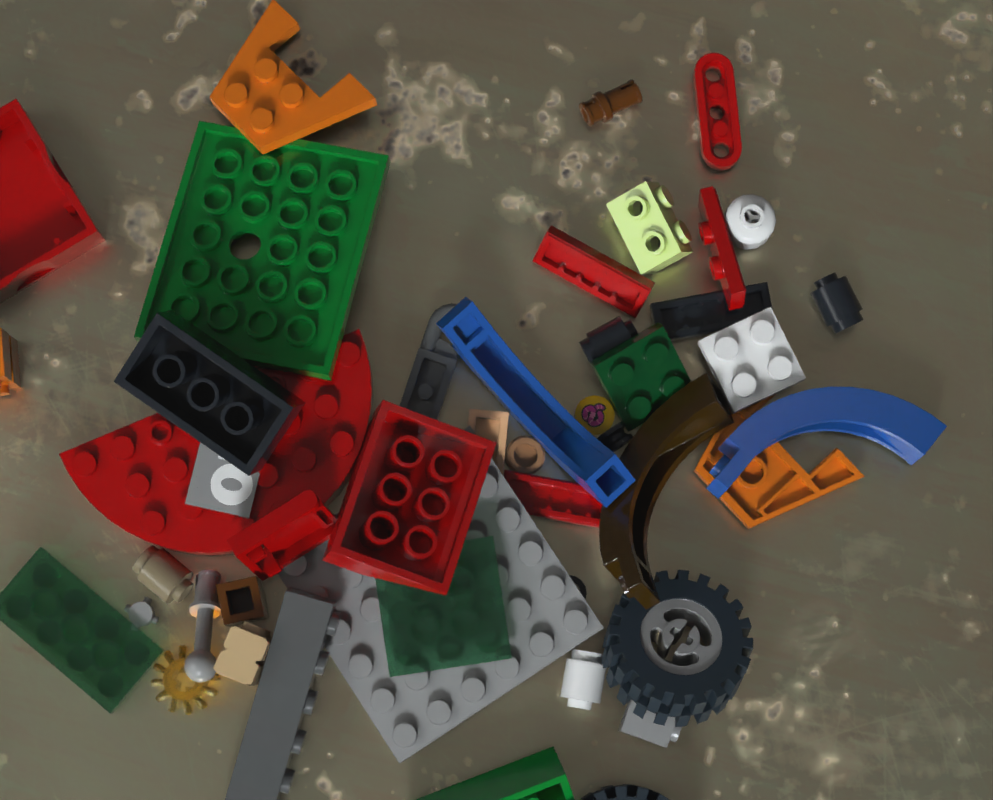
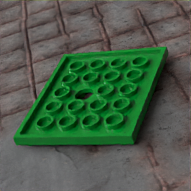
M199 121L134 334L136 341H140L157 313L173 310L251 365L331 381L391 163L389 155L302 139L262 154L236 127ZM244 233L256 235L261 242L258 253L249 259L236 258L230 250L232 241L240 239Z

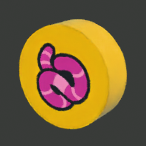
M597 395L582 399L574 413V418L593 436H600L609 430L615 417L611 403L604 397Z

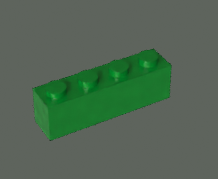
M553 746L416 800L575 799L566 773Z

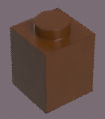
M253 576L216 585L225 626L231 627L243 624L244 621L254 622L269 618L259 577Z

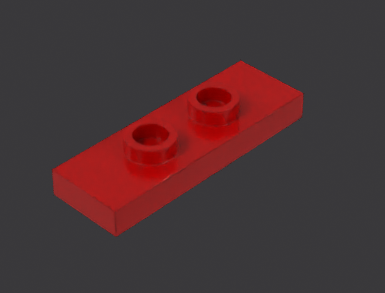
M713 186L702 188L699 191L698 208L703 222H699L698 227L703 245H710L713 257H709V266L713 280L720 279L729 311L743 308L746 287L716 188Z
M552 225L546 232L533 259V262L634 318L639 314L655 284L652 280Z
M504 470V478L530 516L599 528L602 504L577 482Z

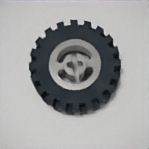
M667 570L656 572L654 583L660 603L648 609H645L635 597L629 599L623 593L619 605L616 604L612 612L602 648H605L602 655L603 668H609L606 676L610 688L620 685L617 699L623 705L633 700L636 703L633 711L635 715L643 719L648 710L656 714L653 723L663 726L668 717H675V727L687 726L691 715H694L697 724L708 720L712 710L716 715L726 707L728 700H732L748 669L751 661L749 656L753 650V638H747L752 628L749 617L739 620L744 608L740 601L735 599L728 603L726 597L729 589L721 583L716 590L708 587L711 577L700 573L697 582L688 580V570H678L675 579H669ZM685 626L691 627L692 629L686 642L680 644L671 663L665 661L664 659L667 657L671 645H675L679 641ZM700 637L702 638L705 646H702L700 644ZM651 642H655L657 644V653L655 652Z

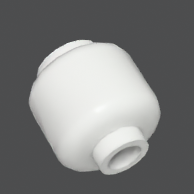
M754 194L742 195L734 199L724 213L732 244L737 248L749 250L765 244L775 228V211L771 204L761 196Z

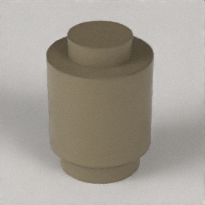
M154 545L148 547L139 556L132 568L138 574L137 580L166 604L171 603L173 600L178 603L181 602L194 586L190 581L193 572L164 548L159 550Z

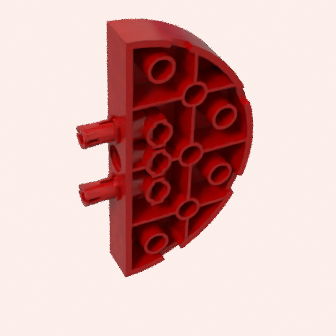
M360 329L343 335L331 381L269 368H257L306 403L263 469L258 471L260 475L249 518L185 504L200 442L159 413L59 453L68 474L88 501L107 519L128 533L153 545L190 555H234L227 540L305 490L314 491L328 507L349 482L373 415V377Z

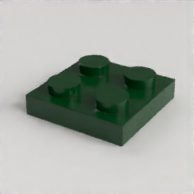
M659 322L590 362L620 421H623L625 424L624 428L628 432L643 424L665 401L691 382L664 326Z

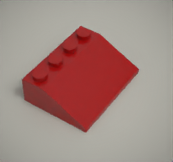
M382 400L373 412L322 560L361 575L447 595L497 442Z

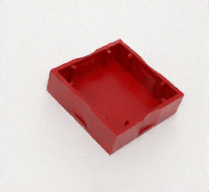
M17 98L0 108V304L105 241Z

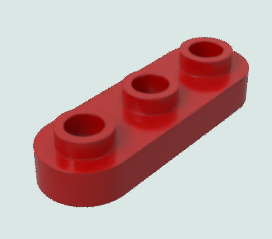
M708 53L697 61L693 72L700 147L704 162L710 168L722 171L733 167L742 152L734 69L726 56L720 53ZM706 72H717L719 80H708ZM713 108L720 109L723 112V117L721 119H714L710 115V110ZM716 146H723L727 150V155L725 157H718L714 153V148Z

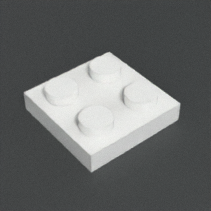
M771 307L698 341L703 356L732 414L806 379Z

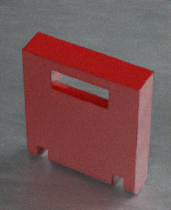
M305 490L232 536L227 542L234 555L264 581L278 574L284 567L329 540L337 516L314 491Z

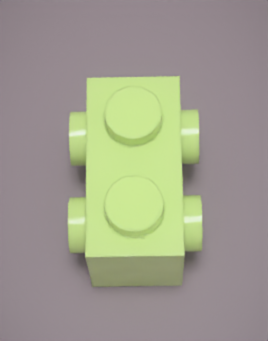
M645 181L606 204L640 274H655L693 252L689 244L692 241L691 234L685 223L677 220L671 208L674 206L673 198L664 185L660 186L659 182Z

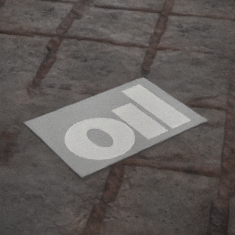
M200 442L185 504L249 518L260 473L258 471L248 476Z

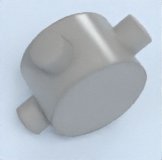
M144 597L143 602L126 605L124 611L128 613L129 619L133 623L132 630L138 632L140 627L148 626L151 623L157 624L159 617L155 616V611L150 605L152 599Z

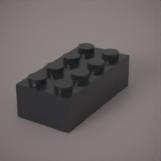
M173 310L159 312L155 315L114 380L116 384L248 476L263 469L306 403Z

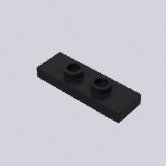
M763 282L745 286L746 295L743 308L730 311L723 290L651 303L650 311L653 325L657 322L662 324L671 341L714 334L769 307L772 308L768 284Z

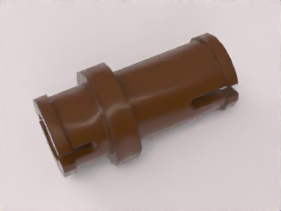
M631 79L627 83L605 93L598 91L592 94L590 100L579 103V109L584 121L591 127L599 121L606 123L612 120L614 114L635 104L642 103L643 100L639 87Z

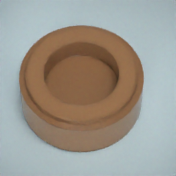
M519 436L513 439L506 447L505 462L511 471L534 474L544 464L545 450L534 437Z

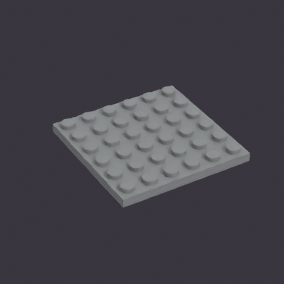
M470 425L463 429L467 432L475 434ZM491 459L447 595L361 575L325 562L322 559L329 540L284 567L278 573L287 589L292 587L337 601L335 611L341 613L339 625L335 636L327 635L324 647L330 652L331 658L399 764L604 629L493 459Z

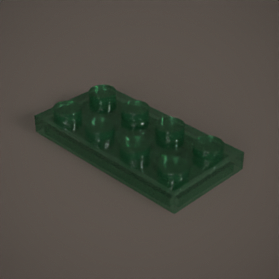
M40 547L0 593V621L110 714L114 713L166 651L43 547Z

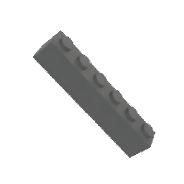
M292 587L286 590L225 800H280L281 793L289 794L295 775V770L289 769L293 753L300 755L307 731L300 729L304 714L312 715L318 696V691L312 690L316 674L323 676L330 652L323 650L327 635L335 636L341 613L335 611L336 600Z

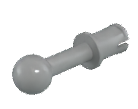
M208 569L201 570L196 575L194 601L189 606L190 614L197 617L194 651L187 656L184 663L186 675L191 680L199 683L209 681L216 673L213 669L216 658L210 652L213 619L222 614L220 604H218L219 598L216 585L220 584L221 574Z

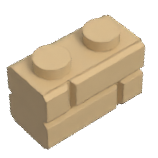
M244 621L241 628L236 626L230 627L223 643L226 649L225 651H220L213 669L217 674L244 685H258L271 640L268 639L271 631Z

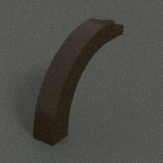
M708 373L703 374L673 394L639 428L619 458L636 481L608 507L602 505L599 542L603 566L618 580L625 595L629 599L635 597L645 609L660 603L647 553L648 529L656 501L678 465L703 441L734 423L721 390Z

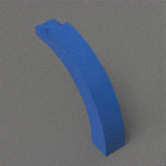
M465 297L436 323L453 344V349L501 405L579 485L604 507H608L636 481L618 456L585 429L533 376L507 346L473 301Z
M823 387L797 392L768 404L736 428L718 448L724 455L710 470L709 473L715 478L706 489L719 499L752 459L764 449L788 437L817 431L850 433L867 438L890 449L910 465H913L926 454L947 425L932 414L908 401L871 389Z

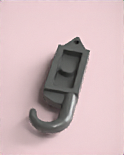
M454 303L442 305L430 317L400 403L401 407L436 420L439 418L457 364L456 351L449 343L439 339L442 331L436 323L457 305Z

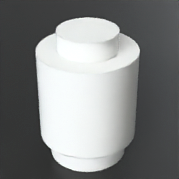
M572 649L571 659H566L560 697L568 698V707L591 710L592 703L600 704L606 668H603L602 664L603 654Z

